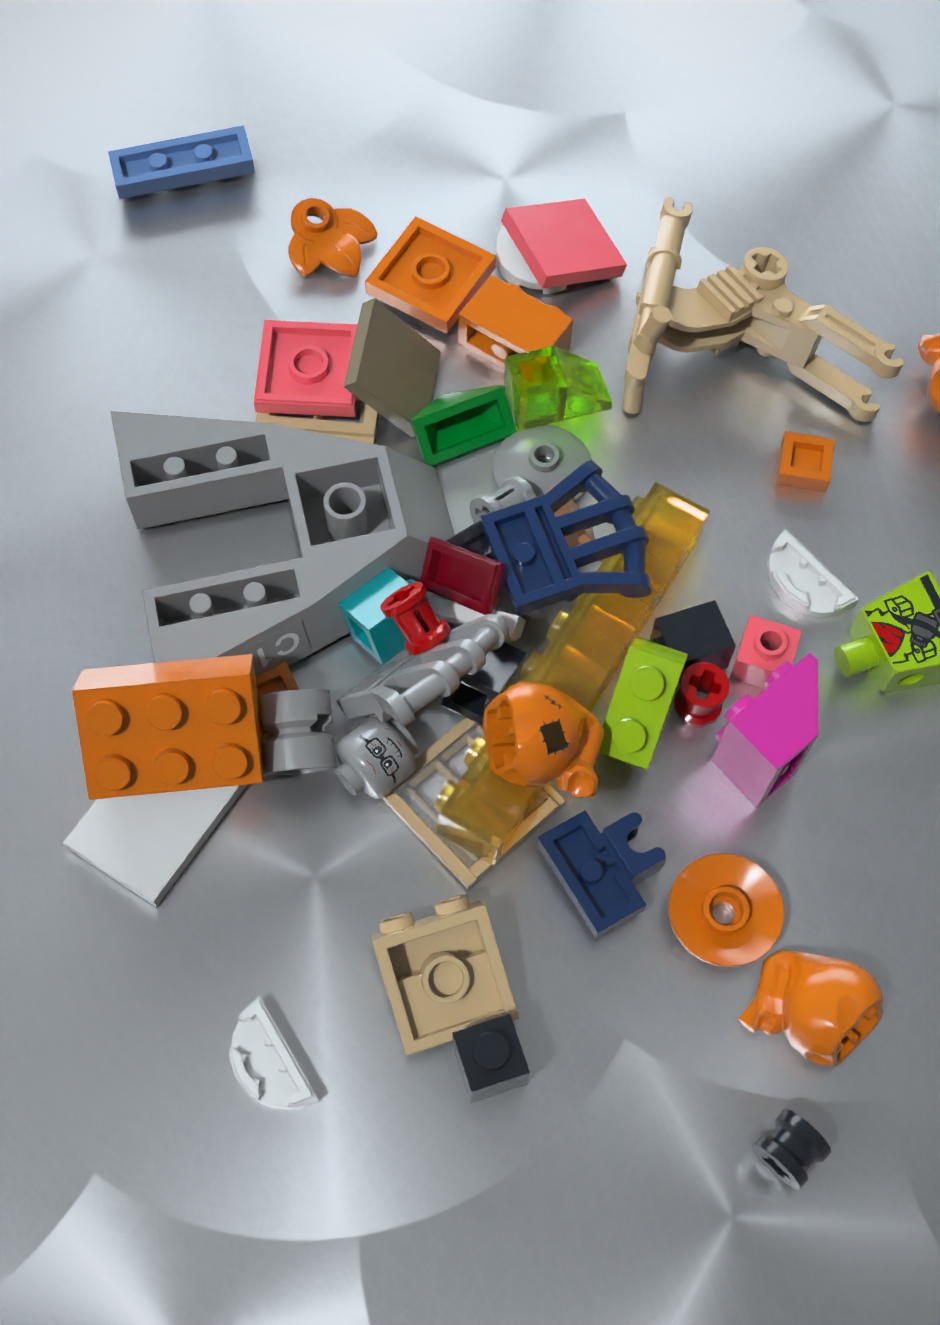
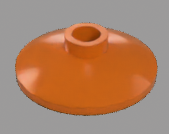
M718 853L701 857L681 871L670 891L668 914L674 934L683 947L693 956L714 966L740 967L757 961L776 943L783 928L784 904L776 883L761 866L739 855ZM716 907L727 908L732 914V922L728 924L719 923L713 916V909Z

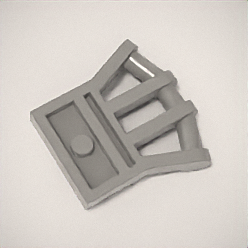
M487 614L450 630L442 642L428 651L417 655H409L405 648L383 665L381 664L336 702L347 719L370 715L371 717H378L382 723H385L393 717L403 728L415 720L413 713L439 695L447 697L459 688V679L466 673L473 675L486 664V655L489 651L498 649L509 636L508 624L498 615Z

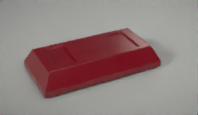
M430 536L420 582L423 583L427 591L483 615L494 614L499 608L508 569L502 562Z

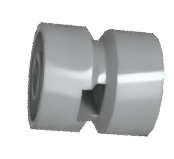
M287 690L259 696L261 728L270 732L271 737L263 743L266 776L310 774L337 768L334 737L325 733V728L333 722L330 690Z

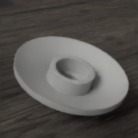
M531 425L517 430L516 433L505 438L500 444L494 457L493 475L498 489H501L502 483L506 479L519 476L531 485L534 494L538 497L546 494L551 486L560 483L586 461L592 460L584 443L571 432L552 425ZM545 457L551 459V461L542 463L536 458ZM586 492L578 493L571 500L577 503Z

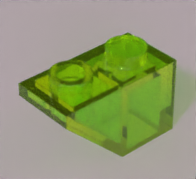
M556 346L505 357L504 388L517 431L612 409L613 403L597 363Z

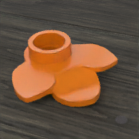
M308 198L300 201L292 211L290 222L295 234L288 246V254L291 263L303 277L312 274L323 264L337 273L354 278L357 277L361 264L360 244L374 241L377 239L378 234L373 223L361 212L352 208L333 209L330 204L321 199ZM307 216L318 217L322 222L312 223L308 220Z

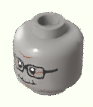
M370 717L339 741L336 754L341 765L334 771L338 779L352 795L356 796L362 791L369 797L382 799L414 773L417 766L414 755L419 752V748L405 727L402 728L394 718L382 723L378 717Z

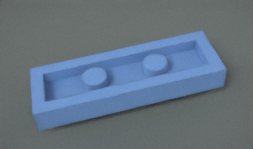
M244 125L108 151L119 199L255 173Z

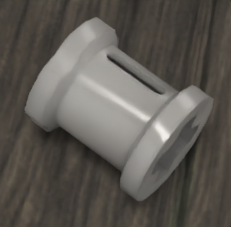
M519 476L510 477L503 481L501 489L489 496L479 495L471 501L470 514L472 520L476 523L481 520L480 516L535 498L536 495L531 485L525 479Z

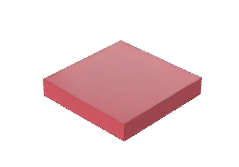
M585 198L505 208L501 222L542 289L622 277L627 263Z
M264 320L254 395L255 412L355 417L357 397L343 386L357 324Z

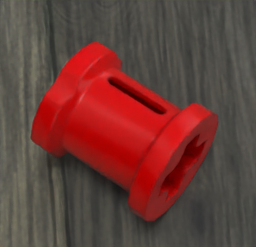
M419 581L405 585L393 592L380 606L385 617H392L406 638L404 647L409 655H417L432 649L442 642L451 630L446 620L437 618L424 597L427 590L423 583Z
M706 662L693 664L685 670L680 680V688L674 698V710L678 713L679 719L690 727L702 728L717 720L722 711V704L729 694L730 683L726 673L713 663ZM699 691L707 694L706 700L696 697V692Z

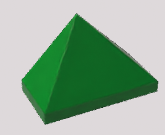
M503 385L440 395L409 419L423 463L429 466L467 453L517 432Z

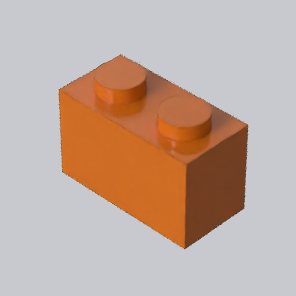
M491 274L459 313L458 343L540 388L570 349L573 319L568 317L558 307L547 305L526 294L516 284L506 283Z

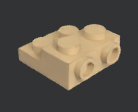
M467 894L457 895L435 903L434 907L437 914L414 921L412 912H405L385 918L378 922L381 932L369 935L406 1056L452 1041V1032L507 1014H511L512 1020L519 1019L486 905L480 900L470 903Z

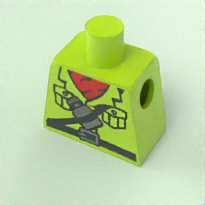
M930 570L918 575L859 610L849 629L853 641L837 646L834 650L836 664L845 677L869 670L878 689L884 693L940 684V586Z

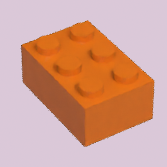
M253 654L82 670L72 690L89 800L263 783V737Z

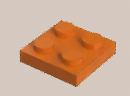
M415 216L365 280L366 294L447 334L459 318L460 311L496 268V255Z

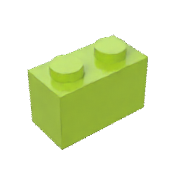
M635 637L629 647L603 724L604 739L599 753L648 770L688 654Z

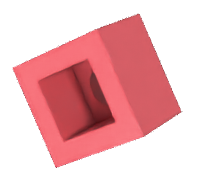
M750 615L744 628L729 678L766 689L767 687L764 685V682L777 667L785 661L793 664L802 630Z

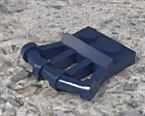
M593 460L583 463L544 495L480 516L481 527L494 559L504 563L508 569L505 586L518 616L566 599L568 602H572L583 593H619L627 598H641L649 595L651 592V578L645 572V546L649 543V538L644 527L637 526L632 516L635 508L630 496L621 495L601 476L602 468ZM587 491L598 501V503L557 517L554 515L557 510L580 492L584 493ZM603 523L614 525L615 533L571 548L568 547L564 538L565 536ZM617 554L624 555V572H581L577 569Z

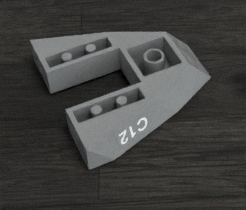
M111 411L125 497L137 529L289 499L302 558L142 590L154 663L253 654L255 677L283 662L290 666L350 633L339 607V602L388 567L405 581L413 579L420 582L430 536L444 541L454 536L437 469L386 446L272 423Z

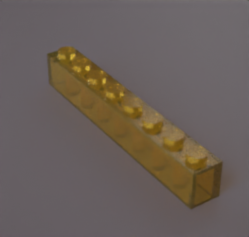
M657 482L653 484L645 498L637 495L632 501L635 512L632 515L637 526L644 527L649 538V543L645 546V572L651 578L650 594L641 598H627L619 593L581 594L575 599L577 602L569 614L560 611L546 636V639L551 642L542 655L536 651L532 653L522 669L519 680L523 682H538L554 687L574 699L589 712L593 710L627 656L631 643L635 637L640 635L699 541L710 510ZM622 554L599 560L602 564L597 572H624V555ZM478 736L463 761V765L468 767L458 784L449 780L435 802L434 810L439 812L436 833L495 866L545 785L541 787H520L496 775L490 767L485 738Z

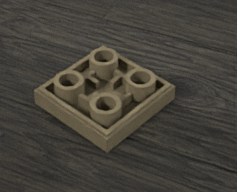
M371 299L362 303L343 387L413 438L415 435L409 419L431 403L441 351L377 299Z

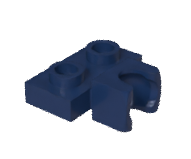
M586 810L537 837L536 845L596 939L644 911L647 904L637 891L635 885L656 874L666 862V853L660 847H655L644 853L636 852L629 847L628 842L636 837L638 827L642 822L641 815L636 812L630 813L605 827L603 832L600 833Z

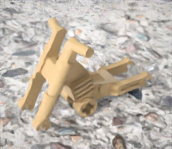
M667 197L663 202L659 216L660 225L655 246L650 248L646 259V275L642 292H637L636 296L638 308L628 347L629 357L624 376L623 410L629 414H637L642 410L645 378L649 363L655 353L657 342L678 352L689 353L710 349L715 355H718L721 350L726 351L730 348V345L733 347L741 341L756 347L757 352L762 356L769 357L773 355L786 361L793 375L846 408L854 419L861 422L874 420L880 405L878 403L867 404L872 390L816 355L815 352L823 337L870 367L876 375L882 378H894L899 374L904 364L901 358L890 359L896 348L895 345L886 343L827 304L813 306L791 293L785 285V278L789 269L788 262L781 253L772 248L756 247L749 250L743 259L740 270H736L730 265L726 267L725 271L723 269L718 271L716 276L712 274L707 277V280L705 278L701 279L697 288L685 289L673 286L676 269L680 270L682 264L680 250L685 228L688 226L693 212V205L690 202H685L682 210H676L673 208L674 199Z

